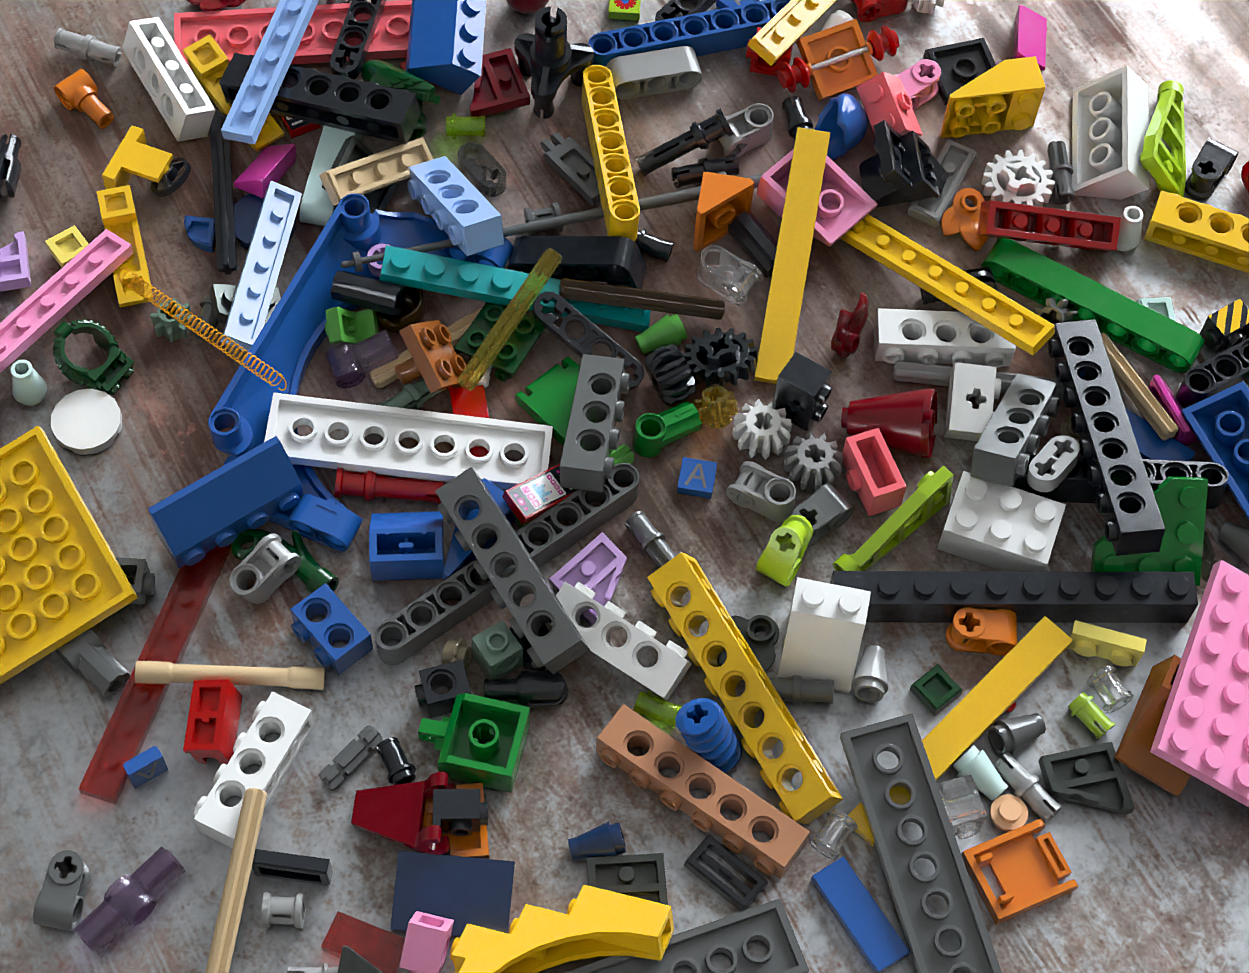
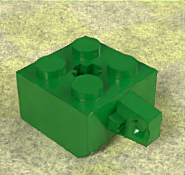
M468 693L457 694L451 717H443L442 721L422 718L418 730V738L421 741L435 744V750L440 751L437 763L438 772H446L448 779L470 784L483 783L484 787L512 793L530 727V707ZM482 740H489L490 743L482 744Z

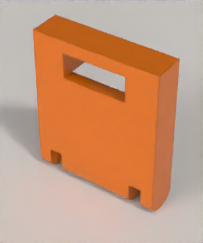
M1042 819L1035 820L969 848L961 854L966 870L995 925L1067 895L1079 887L1075 879L1059 885L1058 881L1068 877L1072 871L1050 832L1034 839L1033 834L1045 828ZM990 867L1004 895L999 896L998 899H996L981 871L982 868Z

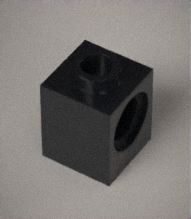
M462 660L419 670L420 684L414 685L419 707L426 706L429 718L452 713L457 694H472ZM438 686H448L451 688L446 694L433 692Z

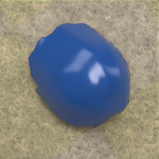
M844 93L832 98L819 114V120L814 129L830 132L827 156L832 160H836L838 157L844 156L864 138L868 125V116L863 105L853 95Z

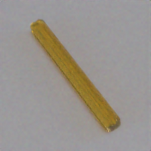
M547 249L457 379V383L461 387L472 391L477 386L562 261V256L555 250Z

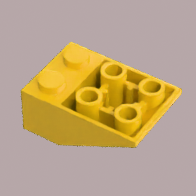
M1036 56L1004 60L950 94L940 131V138H960L965 135L991 134L996 131L1023 130L1033 127L1046 88Z

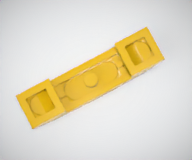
M209 34L184 48L183 54L214 104L222 114L228 115L232 104L226 103L219 82L228 66L229 59ZM270 113L265 120L255 145L249 144L256 151L263 149L284 136L283 130Z
M130 185L96 191L104 228L132 245L133 254L113 271L119 306L121 308L149 302L119 280L120 270L126 267L130 272L126 273L128 271L126 269L120 272L121 280L125 274V283L128 276L135 273L141 279L151 284ZM131 275L129 277L128 284L131 283V280L135 277V275ZM137 278L136 281L132 284V287L135 286V283L139 280V278ZM147 283L144 284V286H143V288L140 290V292L143 291V289H144V287L147 285Z

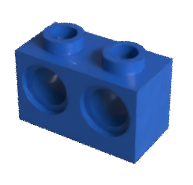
M326 583L290 609L293 624L290 626L295 635L303 643L308 640L315 648L313 653L319 663L325 668L331 666L338 675L373 650L371 634ZM316 615L326 617L323 621L317 623L309 621ZM339 640L349 642L343 648L332 647Z

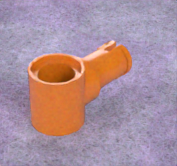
M77 70L53 87L56 96L64 107L70 111L76 108L79 112H85L100 129L108 127L113 122L114 114L98 99L97 86L85 70Z

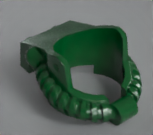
M80 319L70 321V324L62 321L53 331L57 337L53 341V357H55L54 360L58 364L59 370H62L61 373L75 384L87 385L88 389H95L106 392L108 395L110 393L114 395L121 387L119 384L123 378L129 379L134 373L135 369H133L135 362L118 348V342L115 341L114 335H111L112 332L106 330L107 328L104 325L101 326V323H95L94 320L87 321V319L82 321ZM71 333L74 335L79 333L92 334L94 342L106 351L108 358L105 364L92 370H87V368L73 364L65 354V339Z

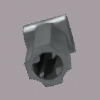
M88 629L55 650L76 674L80 672L106 698L120 692L130 678L129 672L106 651L103 642L91 629Z

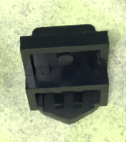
M885 120L874 125L876 140L873 144L877 154L864 160L859 166L863 190L877 203L876 208L939 197L947 181L948 173L930 153L929 146L913 130L901 136Z

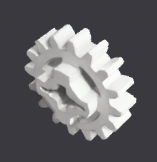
M1007 150L1004 158L995 155L993 162L987 163L981 182L985 186L983 195L991 196L990 200L1043 207L1044 203L1049 202L1055 181L1051 180L1053 172L1052 170H1044L1046 161L1043 160L1038 163L1034 161L1036 155L1034 153L1029 157H1024L1023 150H1019L1017 156H1013Z

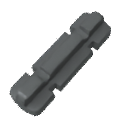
M370 725L366 726L357 735L359 739L357 741L353 739L332 760L334 764L332 766L328 764L319 773L320 779L326 786L335 789L344 780L343 775L346 774L348 776L370 755L368 750H375L377 745L383 741L381 734Z

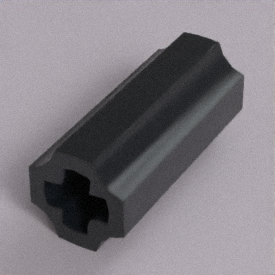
M744 211L737 215L728 225V232L764 276L772 278L778 243L752 212L746 213Z
M337 271L330 290L331 297L334 300L393 316L401 313L406 297L405 287L346 271Z

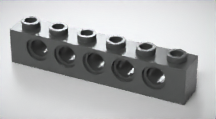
M472 467L468 468L437 489L435 492L442 502L437 505V508L448 524L452 521L455 522L459 529L454 534L466 552L471 549L477 559L472 562L473 566L483 580L490 578L495 586L490 593L501 609L508 607L513 617L508 621L520 639L526 636L530 642L531 647L527 649V652L538 668L545 666L552 674H555L589 651L590 648L483 480ZM479 509V513L474 519L466 520L472 510ZM497 537L493 547L484 549L488 539ZM515 565L513 574L502 578L504 569ZM534 594L533 601L528 606L520 607V602L524 596ZM546 623H552L550 633L539 637V629Z

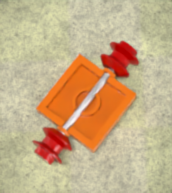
M853 19L805 36L796 41L803 60L795 57L792 66L785 61L782 62L777 73L778 80L784 89L787 88L789 92L793 93L796 91V84L807 88L811 79L819 101L849 91L878 75L871 55L877 61L884 59L885 52L891 57L896 55L897 48L899 47L898 35L894 30H890L888 26H882L880 34H877L874 30L869 31L867 42H865L857 19Z

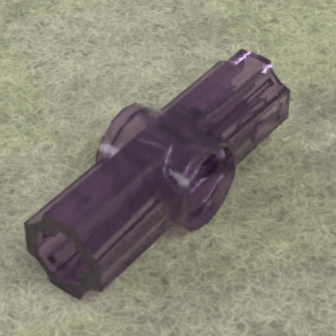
M161 846L132 875L126 874L118 878L106 891L104 901L73 930L93 952L99 955L129 926H137L152 913L157 904L156 900L186 872L184 867L175 856Z

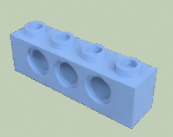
M446 156L409 167L411 180L407 182V187L411 198L417 200L422 205L425 214H430L438 228L444 230L449 235L453 245H458L469 256L504 244L501 214Z

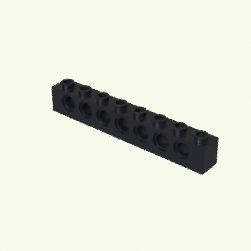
M1096 319L1055 323V334L1048 340V353L1050 358H1055L1056 361L1055 374L1057 382L1063 383L1064 405L1066 408H1070L1072 412L1071 427L1073 433H1078L1080 438V457L1082 460H1087L1089 485L1091 487L1095 486L1097 511L1099 514H1103L1105 518L1104 532L1107 542H1112L1116 556L1160 552L1165 526Z

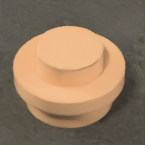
M1005 794L993 801L990 807V818L998 829L1009 832L1025 825L1028 818V809L1019 797Z

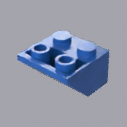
M440 511L371 514L369 564L372 581L443 578L444 524Z

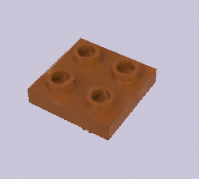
M439 319L410 324L399 331L412 355V358L395 366L396 374L403 384L411 383V381L422 376L429 391L435 393L459 387L470 381L466 373V363L460 355L456 354L451 344V334L447 327L441 324Z

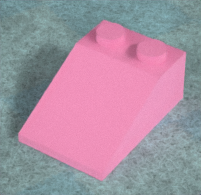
M794 149L761 176L756 192L781 218ZM826 156L813 237L830 247L877 207V203L838 165Z

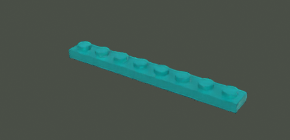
M386 245L379 281L532 311L534 301L541 293L549 291L559 295L558 291L561 280ZM564 299L592 323L637 332H644L649 328L651 310ZM552 301L548 304L540 303L543 306L541 313H552L559 316L553 310L555 304ZM564 311L561 317H566L569 314Z

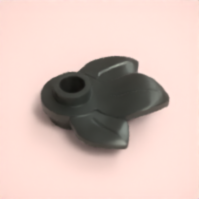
M756 615L749 620L741 616H731L764 671H768L776 658L774 645L779 639V628L776 622L766 615ZM762 631L765 632L767 636L756 637L755 634L757 632ZM726 650L720 653L719 666L723 665L727 659Z

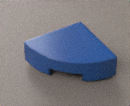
M185 215L184 225L189 240L197 248L213 253L216 241L214 218Z

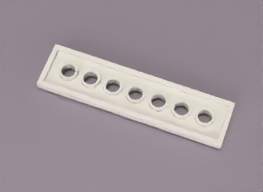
M273 393L264 442L277 435L291 463L297 465L331 469L343 468L348 471L364 473L373 471L381 475L444 482L451 481L472 467L481 479L486 478L498 488L508 490L548 469L553 426ZM300 425H308L313 431L307 436H299L294 433V429ZM342 429L348 433V436L343 440H334L330 438L329 434L333 430ZM376 433L383 437V441L379 444L371 445L364 438L368 434ZM410 437L416 439L419 444L415 448L406 449L399 442L404 438ZM439 442H448L454 448L448 453H440L434 446ZM475 446H483L489 453L484 457H475L469 450ZM510 450H517L524 457L520 461L514 462L508 460L504 454Z

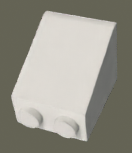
M797 577L777 678L793 679L794 675L801 676V680H834L835 692L849 694L865 629L871 592Z

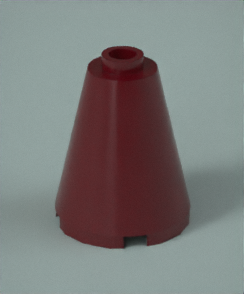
M927 388L850 401L849 406L842 409L841 427L847 428L849 436L879 428L887 447L918 457L931 458L936 435H933L934 424H937L938 417L937 392L935 389Z

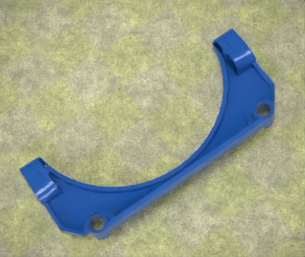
M348 194L340 200L249 350L252 356L255 355L261 362L264 361L265 365L268 364L274 368V371L277 370L278 374L281 373L287 383L286 389L284 391L278 389L285 388L283 378L278 385L270 386L269 383H266L260 377H257L256 374L240 365L209 417L208 425L214 446L219 451L231 455L227 457L224 465L264 443L273 393L299 396L305 371L314 353L327 336L325 332V323L327 321L325 310L340 307L354 311L360 307L332 299L330 290L337 271H346L380 280V278L371 274L368 264H362L363 271L356 273L353 266L342 268L341 262L352 260L351 253L357 251L361 258L367 257L371 247L377 244H389L393 247L405 249L450 239L444 230L438 228L435 220L415 212H386L375 209L373 214H371L369 202L361 194ZM503 237V245L469 256L459 246L425 253L504 268L511 255L513 245ZM383 261L377 262V264L382 265ZM248 354L247 358L243 361L244 364L247 363V360L251 357L250 354ZM252 357L251 361L248 363V367L251 366L252 362L255 360V357ZM256 360V363L252 366V370L256 368L257 364L260 362L259 360ZM263 363L256 369V372H260V369L264 366ZM265 366L264 370L261 372V375H264L265 371L268 369V366ZM269 369V372L265 375V379L269 377L270 373L273 371L272 369ZM277 372L273 373L269 381H273L276 378ZM278 375L277 379L271 384H277L281 377ZM298 427L294 429V433L299 435ZM225 428H232L229 432H220ZM292 464L302 483L303 495L296 506L287 511L279 510L269 516L268 521L292 531L297 530L302 537L340 552L347 551L364 519L339 502L321 483L311 466Z

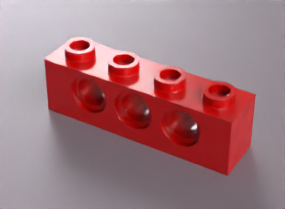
M989 200L981 202L977 235L1109 252L1117 251L1121 217Z

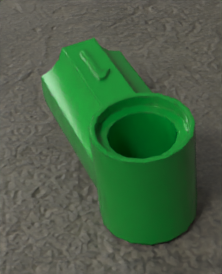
M686 401L659 414L645 413L638 417L632 441L634 451L642 457H654L661 452L663 446L701 430L702 422L698 410L693 403L690 404ZM644 434L654 435V437H649Z

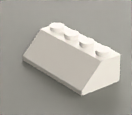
M1129 66L1120 68L1073 89L1072 167L1074 173L1072 174V186L1074 194L1077 196L1122 200L1149 189V171L1142 167L1140 161L1144 137L1149 127L1148 85Z

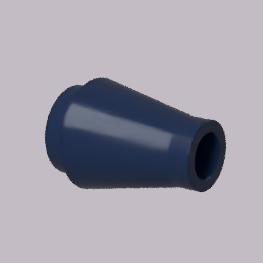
M608 821L577 837L568 839L573 862L587 860L590 857L618 856L627 852L620 823L610 824Z

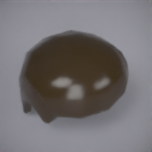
M402 286L405 287L406 297L401 313L393 316L376 311L377 322L386 330L400 333V330L410 324L420 323L425 315V300L421 289Z

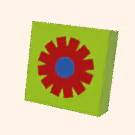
M610 0L608 19L640 21L641 0Z

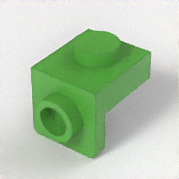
M340 307L325 310L327 319L325 332L329 338V343L354 349L379 342L375 310L366 309L352 312Z

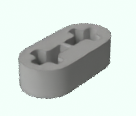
M1064 435L1052 438L1029 464L1027 474L1029 486L1039 492H1049L1057 488L1078 462L1080 452L1078 442L1072 437ZM1057 453L1062 454L1059 458L1056 457ZM1048 469L1051 470L1050 474H1044Z

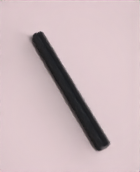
M215 112L210 125L216 260L217 270L230 275L233 271L237 270L230 140L224 139L221 133V128L227 115Z

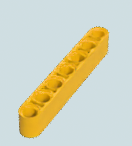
M591 65L583 71L581 102L607 235L626 237L635 241L638 234L640 207L612 73L602 65Z

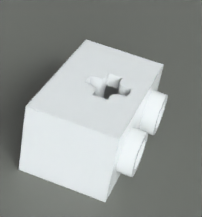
M954 363L950 371L944 438L970 441L979 440L994 414V399H999L1001 379L996 378L997 367ZM970 397H975L976 404H979L977 409L972 408V402L968 401Z

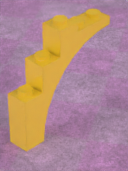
M583 884L577 899L573 898L570 901L567 914L525 904L519 918H514L509 934L467 923L461 937H457L451 946L450 959L454 963L455 973H538L569 961L598 956H634L661 961L674 932L672 908L669 905Z

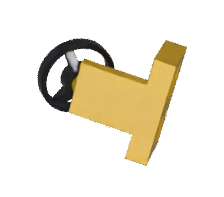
M131 125L104 170L102 178L105 189L126 186L134 174L151 180V191L158 197H165L176 191L186 181L191 171V165L185 158L173 159L171 153L148 146L144 129ZM184 166L180 176L177 178L175 182L172 183V181H174L177 177L178 171ZM161 181L165 189L157 190L158 184Z

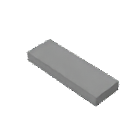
M947 139L937 157V161L948 173L942 193L937 198L913 201L908 208L907 215L937 228L943 213L947 210L974 162L977 151Z

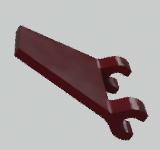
M436 772L431 774L425 781L356 790L351 824L355 828L420 852L433 855L448 853L450 839L448 836L441 837V827L439 825H430L422 829L427 798L433 799V789H456V785L454 783L447 784L448 774L446 772Z

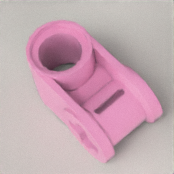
M920 60L900 74L894 75L901 79L904 89L911 99L913 111L934 99L938 94L939 86L937 81L941 76V68L933 60Z

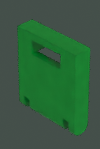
M569 356L561 360L562 367L556 364L526 386V394L520 391L515 395L517 404L537 423L553 426L552 436L563 446L580 366Z

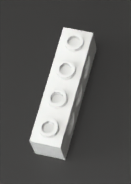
M159 17L129 21L122 50L176 140L180 142L207 137L215 108Z
M881 308L877 310L874 323L875 361H885L889 364H895L896 361L953 365L956 362L987 365L997 368L1010 366L1016 345L962 312Z
M564 582L556 597L590 648V651L664 699L669 700L692 665L691 662L684 658L688 652L670 640L666 646L654 639L657 632L639 620L635 626L623 619L627 612L610 601L605 606L593 600L596 592L582 583L577 582L573 587ZM588 609L595 610L597 614L595 624L589 628H583L580 624L581 614ZM617 629H625L628 635L626 643L619 648L612 647L610 643L612 632ZM648 648H654L658 652L657 663L649 668L643 667L640 662L641 654Z
M273 691L266 702L261 701L258 704L252 717L254 722L247 733L242 732L234 744V754L228 764H222L219 767L213 780L214 787L208 796L201 797L194 809V821L198 831L230 848H233L246 789L257 788L267 793L266 807L315 725L312 710ZM269 733L280 734V737L274 742L262 741ZM251 764L261 766L260 770L255 774L243 773L244 769ZM231 796L242 798L236 806L227 807L223 805L225 800Z

